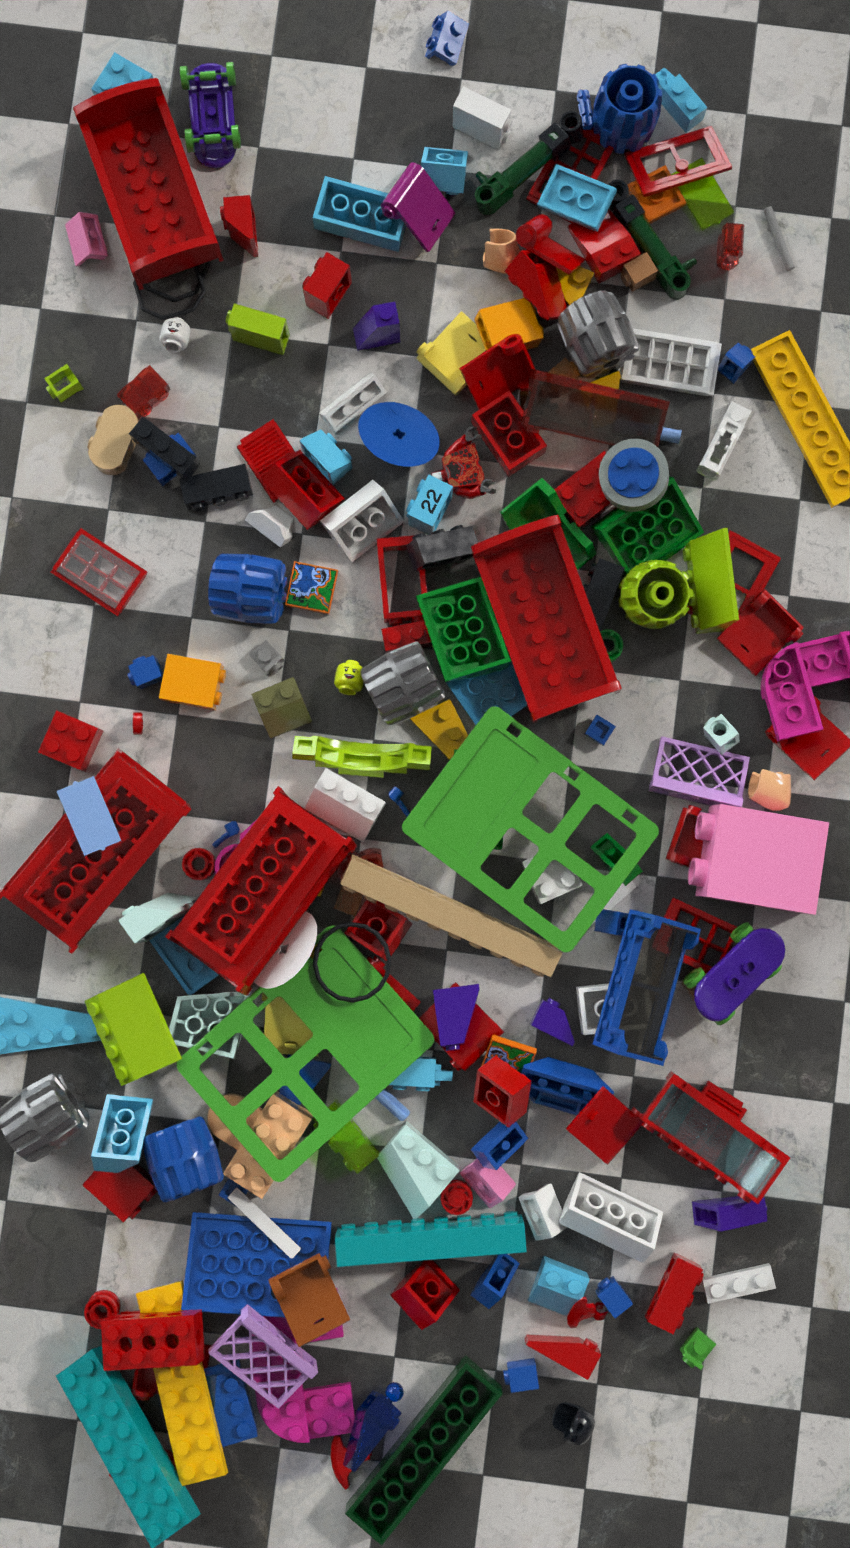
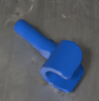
M394 786L389 791V798L408 817L410 812L400 800L404 793Z
M236 821L224 825L227 833L223 834L212 844L214 848H217L229 837L239 833L240 829Z

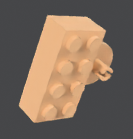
M276 1091L263 1109L259 1107L247 1117L246 1123L277 1159H283L294 1149L312 1120L313 1115L307 1109ZM238 1094L223 1095L232 1106H236L245 1098ZM210 1108L207 1119L211 1132L217 1138L237 1150L223 1175L263 1199L274 1180Z

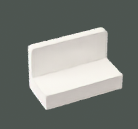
M551 1183L546 1184L537 1191L523 1193L518 1197L536 1241L553 1238L567 1228L559 1223L562 1208Z

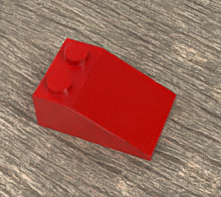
M608 209L598 232L576 223H572L567 227L584 259H586L585 261L591 272L594 273L598 284L621 273L626 263L639 257L641 254L629 232L610 209Z

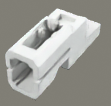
M731 401L696 470L699 474L714 481L718 479L745 427L744 425L751 410Z

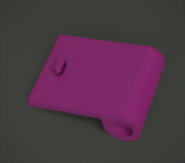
M410 163L381 203L383 214L389 219H402L426 252H430L455 215V211L425 169L417 163Z

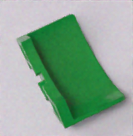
M543 478L500 512L509 530L543 518L559 515L561 527L577 570L597 555L593 542L580 530L574 521L570 524L564 515L567 511L556 491Z

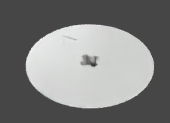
M305 912L281 944V947L278 948L254 982L262 988L280 986L293 978L305 965L313 951L317 938V924L310 913Z

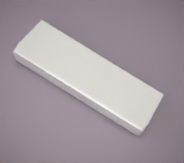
M369 373L323 409L319 415L332 431L337 433L386 394L387 391L376 375Z

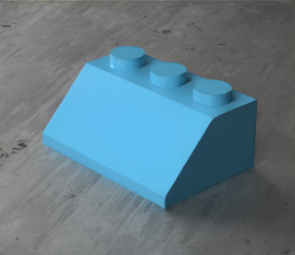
M106 1095L91 1154L94 1171L119 1173L139 1163L153 1099Z

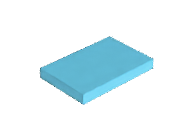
M556 164L537 206L542 210L598 232L617 189Z

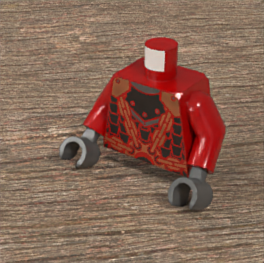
M468 427L465 434L457 439L444 453V457L441 458L443 469L431 473V476L452 485L453 493L457 496L467 499H474L486 493H496V489H489V485L495 483V481L485 479L475 443L471 441L481 439V434L473 437V431L478 427Z

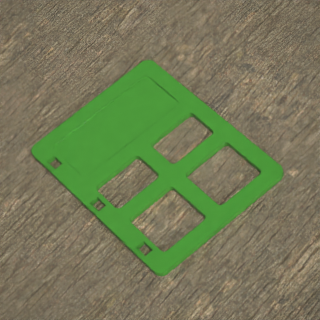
M496 706L486 711L402 824V830L407 836L562 952H570L574 949L659 834L658 826ZM510 724L521 731L518 738L506 730ZM568 767L579 774L575 781L564 773ZM554 772L579 790L580 796L554 831L547 833L525 817L522 811L549 774ZM594 804L602 807L636 834L635 839L607 875L601 874L565 846L568 838ZM626 810L637 817L633 824L622 817ZM514 828L537 845L538 852L512 887L505 889L482 872L481 865L507 830ZM552 860L561 863L594 889V894L565 931L558 929L523 901L526 894Z
M334 925L328 926L317 936L315 945L319 943L322 936L332 929ZM340 929L326 938L321 947L322 951L319 952L317 965L320 977L328 989L339 996L355 998L367 995L378 987L383 977ZM309 957L301 970L286 983L274 988L259 987L182 1055V1059L177 1061V1069L274 1181L282 1182L428 1050L434 1043V1036L387 982H385L379 992L367 1000L352 1003L335 999L326 993L316 980L313 959ZM263 992L268 999L257 1007L253 1000ZM276 997H282L313 1033L312 1038L289 1058H285L253 1022L254 1017ZM236 1033H241L271 1067L272 1073L236 1106H232L200 1070V1065ZM209 1041L213 1048L202 1056L198 1049ZM323 1049H327L359 1085L358 1091L336 1111H331L299 1074L300 1070ZM282 1086H287L318 1121L319 1125L283 1159H277L246 1123V1119Z

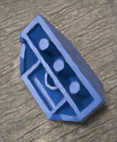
M547 1057L525 1064L521 1071V1074H524L531 1080L529 1098L534 1103L573 1115H578L603 1086L614 1095V1091L593 1070Z

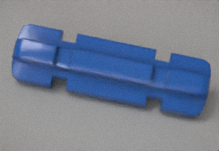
M580 89L577 94L579 114L582 117L583 130L590 131L593 129L590 94L587 89Z

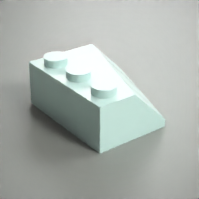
M167 893L135 907L132 905L121 913L123 917L118 921L134 943L148 942L185 915L199 897Z
M251 991L247 996L239 992L177 996L169 1026L175 1044L192 1048L251 995ZM236 1033L213 1054L236 1059L242 1034ZM207 1041L198 1050L208 1052L213 1046Z
M407 1121L377 1155V1159L413 1219H417L431 1206L460 1171L459 1165Z

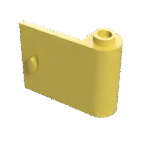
M461 311L433 342L428 344L424 342L418 348L416 359L456 396L467 385L459 368L485 352L486 349L477 325Z
M262 992V1001H266L268 997ZM276 997L265 1007L264 1035L281 1054L293 1055L312 1038V1031L282 997Z

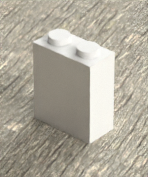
M463 86L453 105V128L500 150L503 143L507 144L512 133L510 130L513 122L510 119L511 109Z

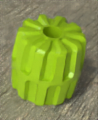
M663 560L646 561L629 570V573L621 580L618 587L621 589V597L617 600L619 607H622L626 612L625 617L630 622L642 627L660 629L674 624L675 621L685 616L689 611L687 607L690 598H693V589L689 588L687 582L690 577L686 571H680L675 567V563Z

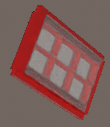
M82 528L77 531L51 571L52 574L116 616L122 613L148 573Z

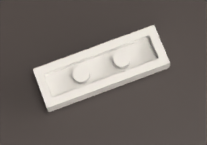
M769 1263L705 1277L702 1280L708 1304L776 1289Z

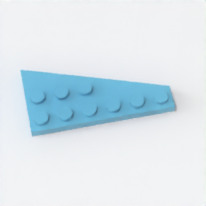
M0 997V1054L101 1041L89 1013Z

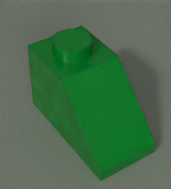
M608 833L590 847L610 871L626 851ZM636 864L624 880L623 884L625 886L643 872L638 864Z

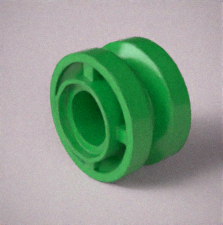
M606 629L600 631L603 642L607 641L612 645V651L607 652L612 663L623 651V640L617 632Z

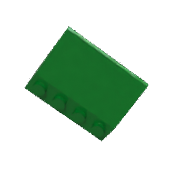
M669 476V483L665 494L652 507L636 512L625 511L616 507L591 526L598 540L614 562L619 566L625 567L623 571L625 576H627L629 570L640 563L650 560H668L683 549L689 541L696 539L704 533L675 479Z
M481 577L416 596L445 682L482 676L508 668L511 660Z

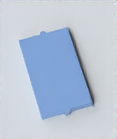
M94 776L80 782L74 781L72 785L57 791L84 856L100 849L104 851L105 847L121 841Z

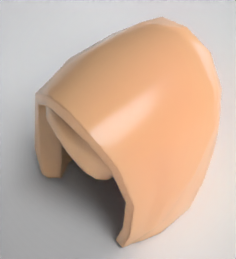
M490 229V242H485L484 268L507 274L504 270L520 252L514 232L506 229Z
M764 769L761 770L760 774L752 772L748 786L749 799L772 811H781L788 808L791 802V775L784 774L783 772L774 773Z

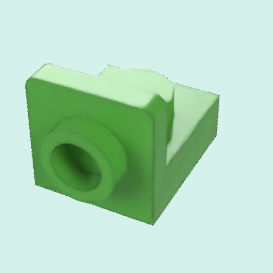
M696 1327L680 1347L683 1355L682 1360L691 1368L696 1366L702 1370L704 1367L702 1362L716 1346V1343Z

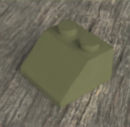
M294 677L251 694L270 739L312 722Z

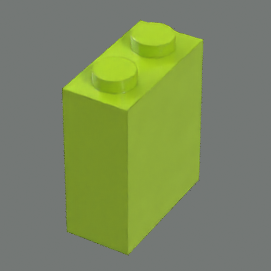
M234 303L232 311L229 310L226 316V324L233 341L284 355L290 336L286 318Z

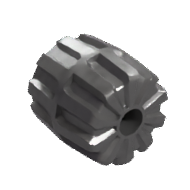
M602 290L587 294L571 303L558 317V328L565 347L581 375L587 379H594L597 376L603 377L608 375L612 369L618 370L622 368L623 363L632 360L635 357L634 353L639 350L631 323L612 292Z
M413 642L390 651L361 669L364 684L387 725H393L416 716L445 698V692L421 644L418 642Z
M51 1073L20 1091L0 1108V1128L9 1145L20 1157L28 1162H36L62 1148L89 1126L90 1116L88 1110L84 1108L85 1102L82 1096L75 1093V1086L72 1083H67L62 1074L56 1075Z

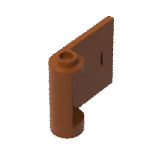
M320 1253L268 1279L298 1347L350 1321V1317L328 1272L332 1267L327 1256L321 1257Z

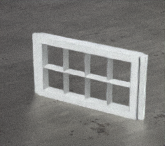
M632 328L636 338L650 340L648 357L635 355L633 358L647 361L645 376L630 375L632 359L625 361L623 367L618 369L621 375V382L713 397L722 344ZM655 341L669 344L667 360L653 358ZM674 345L688 347L686 363L672 361ZM694 348L708 350L705 366L691 364ZM652 362L666 364L664 380L649 378ZM671 365L685 367L683 383L669 381ZM690 368L704 370L702 386L688 384Z

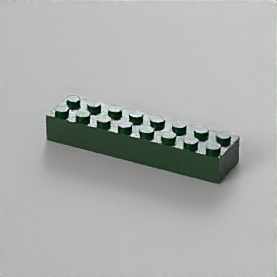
M465 1355L346 1503L345 1515L382 1546L503 1394L501 1384Z

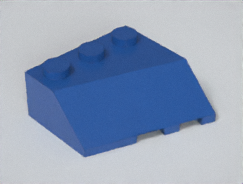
M237 1359L236 1366L241 1369V1361L240 1359ZM223 1364L205 1368L204 1372L222 1447L258 1437L257 1421L247 1383Z

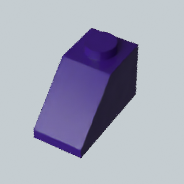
M548 998L547 1001L542 999L530 1025L573 1046L575 1041L565 1012L559 1008L561 1003L551 998Z

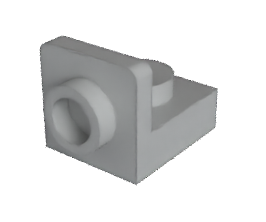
M267 640L249 654L267 675L270 673L274 675L283 667L284 659Z

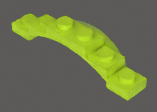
M314 735L311 737L295 736L292 759L315 761V767L338 768V774L384 778V772L407 774V768L430 770L432 746H420L414 743H359Z

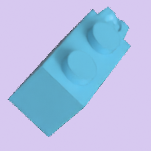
M666 68L656 73L655 75L659 79L658 88L662 89L663 107L684 132L687 133L703 121L707 106L680 74L675 77Z
M420 1056L389 1085H393L395 1090H406L407 1086L416 1087L417 1091H430V1088L440 1086V1081H452L453 1070H442L441 1064H436V1057Z

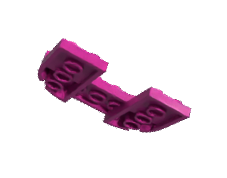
M850 631L840 632L837 635L804 643H793L778 652L765 667L761 678L762 700L765 699L777 741L823 730L811 688L850 679Z
M263 1316L297 1344L286 1318ZM343 1324L310 1342L344 1337ZM252 1342V1352L266 1351V1344L263 1342ZM270 1356V1366L284 1365V1359L281 1356ZM267 1357L253 1358V1367L267 1366ZM287 1370V1380L297 1379L301 1375V1372L298 1370ZM284 1371L270 1372V1381L284 1380ZM267 1372L254 1373L253 1379L257 1383L268 1382ZM351 1382L303 1389L302 1384L279 1409L255 1391L257 1407L263 1421L270 1430L286 1440L308 1443L310 1439L357 1432ZM284 1386L271 1387V1394L277 1399L285 1392Z

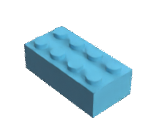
M324 177L312 217L314 229L399 252L407 226L402 219H389L383 214L381 203L388 193L331 177Z

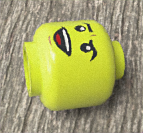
M347 660L346 663L338 665L334 684L340 693L355 695L356 692L362 690L364 681L361 676V669L363 667L359 665V662Z

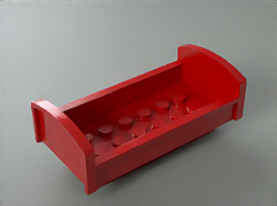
M144 79L120 85L96 94L74 106L75 116L80 125L127 256L129 267L139 290L144 289L143 284L217 258L219 262L224 261L159 79Z
M559 515L522 525L471 546L473 559L478 567L531 713L530 716L533 724L538 723L540 718L612 692L615 694L620 693L622 690L621 684L615 675L561 527Z
M119 748L95 776V779L121 841L105 847L104 851L100 849L84 856L65 812L27 860L0 890V900L4 896L67 944L69 946L68 952L71 954L74 953L82 938L183 816L186 817L191 811V806Z
M279 786L273 792L274 798L175 930L170 929L165 936L168 940L184 948L236 987V991L246 996L253 989L250 986L348 853H353L357 847L351 837L348 836L346 839L290 799Z

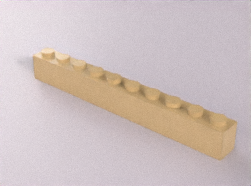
M353 854L340 879L343 889L355 894L357 891L363 894L364 898L370 902H382L386 904L385 907L393 912L400 910L406 913V916L411 920L418 922L420 919L427 922L428 927L437 931L443 929L449 932L448 935L454 939L461 940L463 938L470 941L469 944L477 949L486 948L490 950V954L501 959L504 956L510 959L512 964L521 968L523 966L529 967L538 976L544 977V975L551 977L563 954L562 951L550 942Z

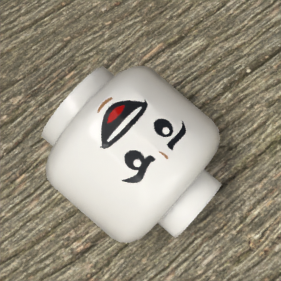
M179 317L167 319L162 325L160 342L169 352H180L188 346L191 329Z

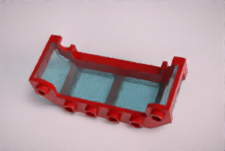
M670 1071L666 1076L667 1080L643 1114L640 1113L638 1116L643 1121L641 1125L651 1133L655 1130L658 1131L657 1136L665 1142L673 1141L678 1145L676 1150L684 1156L688 1157L691 1154L697 1159L695 1163L705 1171L708 1168L716 1173L714 1177L724 1185L727 1182L732 1184L739 1190L737 1195L744 1201L750 1203L752 1200L759 1204L790 1160V1157Z

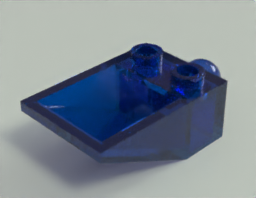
M398 1382L388 1384L385 1390L386 1396L382 1393L371 1391L358 1407L343 1465L350 1471L355 1473L387 1431L394 1430L399 1424V1416L402 1413L392 1404V1402L400 1401L404 1395V1389Z

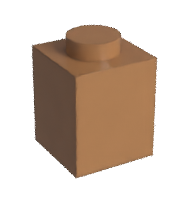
M646 252L623 266L621 280L626 287L629 286L631 291L634 292L655 280L658 270Z

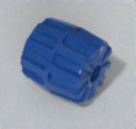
M626 63L619 65L618 69L613 72L609 71L604 76L594 101L593 132L600 135V144L604 148L611 146L614 148V152L618 154H624L625 149H629L631 152L640 150L643 144L650 140L660 117L662 89L658 88L659 79L655 74L648 72L645 66L639 64L637 66H629Z
M218 555L211 569L208 587L211 613L216 617L245 623L273 624L278 622L284 610L283 603L286 601L287 593L284 591L288 583L287 577H285V564L281 560L259 555Z
M199 1116L145 1136L143 1149L147 1167L162 1202H169L187 1196L193 1192L218 1184L223 1180L224 1175L217 1146L203 1117Z

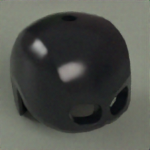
M563 1402L555 1409L552 1425L564 1434L563 1440L565 1442L581 1446L591 1437L595 1420L585 1408L573 1403Z

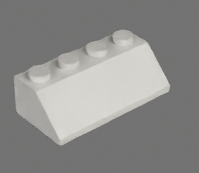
M579 1172L565 1201L559 1223L644 1263L655 1249L663 1212Z

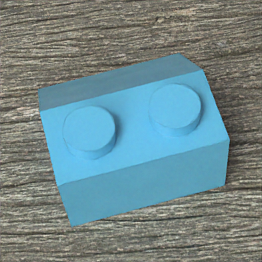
M424 147L421 166L437 188L449 195H458L464 192L468 151Z
M322 430L303 437L300 440V445L304 455L334 485L353 468L352 457L345 449L340 450L336 446L337 441L330 433L325 434Z
M543 1256L528 1301L568 1316L573 1305L584 1296L590 1278L585 1271Z

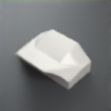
M276 505L267 509L253 511L245 519L246 522L279 547L290 542L293 537L292 525L294 518Z

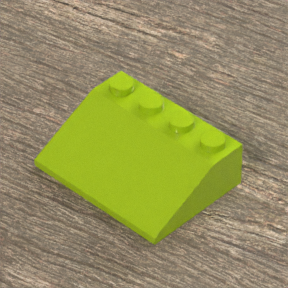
M722 528L689 541L685 548H683V560L687 562L688 568L686 573L690 577L687 582L690 584V589H693V598H690L688 603L693 608L691 626L695 628L696 634L722 632L739 620L728 528Z
M144 973L84 1001L121 1086L182 1059Z

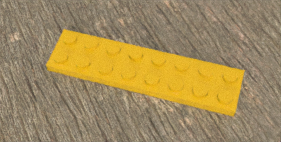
M786 331L750 349L755 356L753 360L830 507L833 508L849 500L850 442L791 331Z
M183 1280L136 1293L140 1313L182 1311ZM174 1335V1339L179 1342L178 1337ZM151 1336L152 1342L155 1343V1339ZM202 1362L196 1366L153 1368L180 1483L182 1486L225 1476L228 1473L227 1464Z

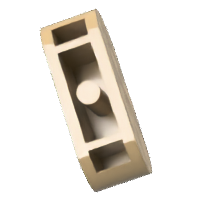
M113 405L106 408L103 415L97 419V430L94 437L92 436L88 442L87 448L89 449L88 455L90 460L99 471L107 475H117L126 470L136 445L129 433L139 420L135 413L126 406Z

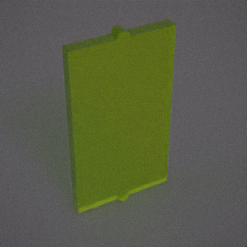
M700 158L689 164L688 170L705 165L706 163L703 158ZM714 176L678 187L702 231L714 224L719 225L723 219L734 214V210Z

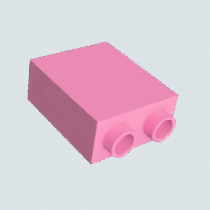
M724 804L709 806L708 813L700 812L697 817L695 838L704 841L701 859L693 858L691 860L688 884L697 886L695 896L816 915L829 822Z

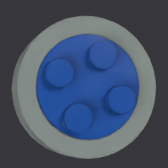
M628 439L612 446L604 455L599 467V481L605 497L615 507L630 512L642 511L655 505L665 494L669 483L668 464L662 451L653 443L643 439Z

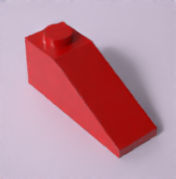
M527 1334L524 1338L528 1347L586 1380L591 1376L601 1357V1352L597 1348L598 1344L589 1338L583 1340L580 1337L530 1334Z

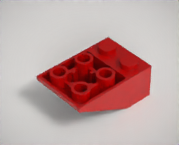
M521 250L504 270L509 276V281L520 288L523 292V297L528 302L534 304L538 309V314L547 321L558 319L561 312L567 308L556 267L529 250Z

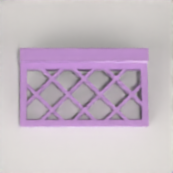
M661 736L652 781L648 791L710 806L724 804L742 807L744 799L742 796L750 757L725 752L721 755L713 748ZM664 744L673 745L678 753L668 759L663 751ZM688 750H694L700 758L690 764L684 753ZM710 755H715L722 764L712 769L706 758ZM680 756L686 767L677 772L670 761ZM733 760L743 762L742 770L736 774L728 765ZM700 761L704 763L709 771L701 777L692 767ZM665 764L673 772V775L668 778L658 776L659 768ZM724 766L731 777L721 782L715 771ZM689 769L696 780L691 783L684 782L679 774ZM710 774L718 784L713 788L706 787L702 781L703 778ZM733 779L738 786L737 794L729 793L724 784Z
M248 1304L241 1310V1316L208 1349V1353L278 1409L308 1377L312 1379L318 1373L315 1358L301 1347H298L294 1341ZM242 1325L249 1331V1337L235 1338V1331ZM252 1342L265 1343L266 1351L252 1352ZM249 1343L250 1352L235 1353V1344ZM232 1344L233 1354L222 1355L217 1351L222 1345ZM270 1356H281L284 1359V1365L270 1366ZM267 1357V1366L253 1367V1358ZM250 1358V1368L240 1369L236 1366L237 1359ZM287 1370H298L302 1373L297 1379L287 1380ZM284 1371V1380L270 1381V1372ZM267 1372L268 1382L257 1383L253 1379L254 1373ZM284 1386L285 1392L278 1399L271 1394V1387Z

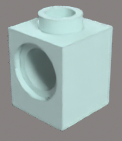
M722 714L716 718H710L703 727L704 736L721 755L740 742L739 733ZM718 730H723L726 732L724 735L721 736L714 734Z

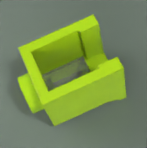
M67 364L44 378L49 385L46 387V390L53 399L57 397L60 402L84 389Z

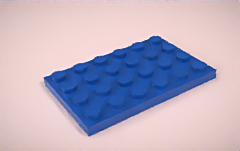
M193 1212L181 1310L202 1309V1312L241 1315V1310L248 1304L262 1316L285 1318L268 1279L320 1253L321 1257L326 1255L329 1261L332 1222L270 1218L301 1248L294 1258L291 1259L247 1216Z

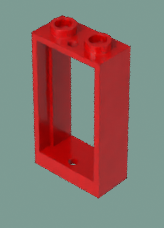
M415 535L377 539L384 622L389 623L390 626L403 624L402 621L411 620L413 623L424 620L421 610L389 613L384 552L407 550L406 545L413 540L412 537ZM425 569L419 570L421 594L427 593Z

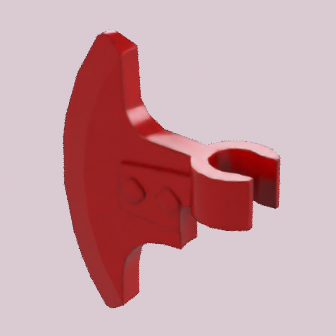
M585 1296L578 1300L569 1311L567 1324L570 1328H577L579 1322L587 1318L593 1317L595 1320L601 1321L605 1319L608 1312H598L597 1310L603 1309L604 1304L602 1302H596L595 1304L587 1303Z
M335 1435L331 1445L332 1468L341 1486L344 1489H348L350 1486L349 1474L359 1469L358 1461L370 1460V1456H372L371 1447L362 1446L358 1449H347L343 1445L341 1435Z

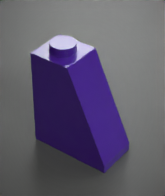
M395 301L372 306L353 327L357 351L400 343V323Z
M479 984L433 990L441 1048L446 1047V1051L459 1050V1045H464L480 992Z
M739 1196L692 1201L694 1225L717 1231H726L767 1222V1205L764 1197L759 1204L752 1200L750 1203H747Z

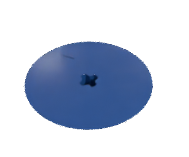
M382 402L367 408L359 419L358 430L363 443L374 455L388 463L404 467L419 466L429 462L438 452L440 441L435 426L423 413L413 407L396 402Z

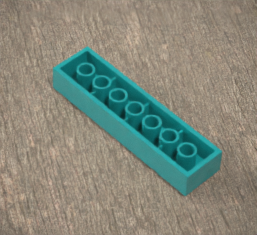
M506 1211L501 1216H494V1213H482L480 1217L475 1218L465 1214L457 1216V1219L449 1220L446 1216L435 1217L434 1221H425L424 1218L411 1219V1223L391 1220L385 1225H378V1222L364 1223L365 1226L359 1227L349 1223L341 1225V1228H337L335 1236L337 1267L527 1252L524 1220L522 1214H517V1211Z
M102 1345L93 1348L56 1375L57 1380L151 1548H155L201 1514L187 1488L180 1483L175 1467L120 1371H104Z

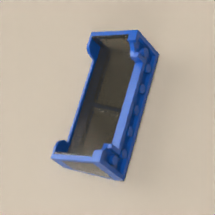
M632 909L629 910L593 1045L618 1055L664 1066L668 1055V1048L666 1043L661 1040L685 951L693 949L698 944L701 929L657 915Z

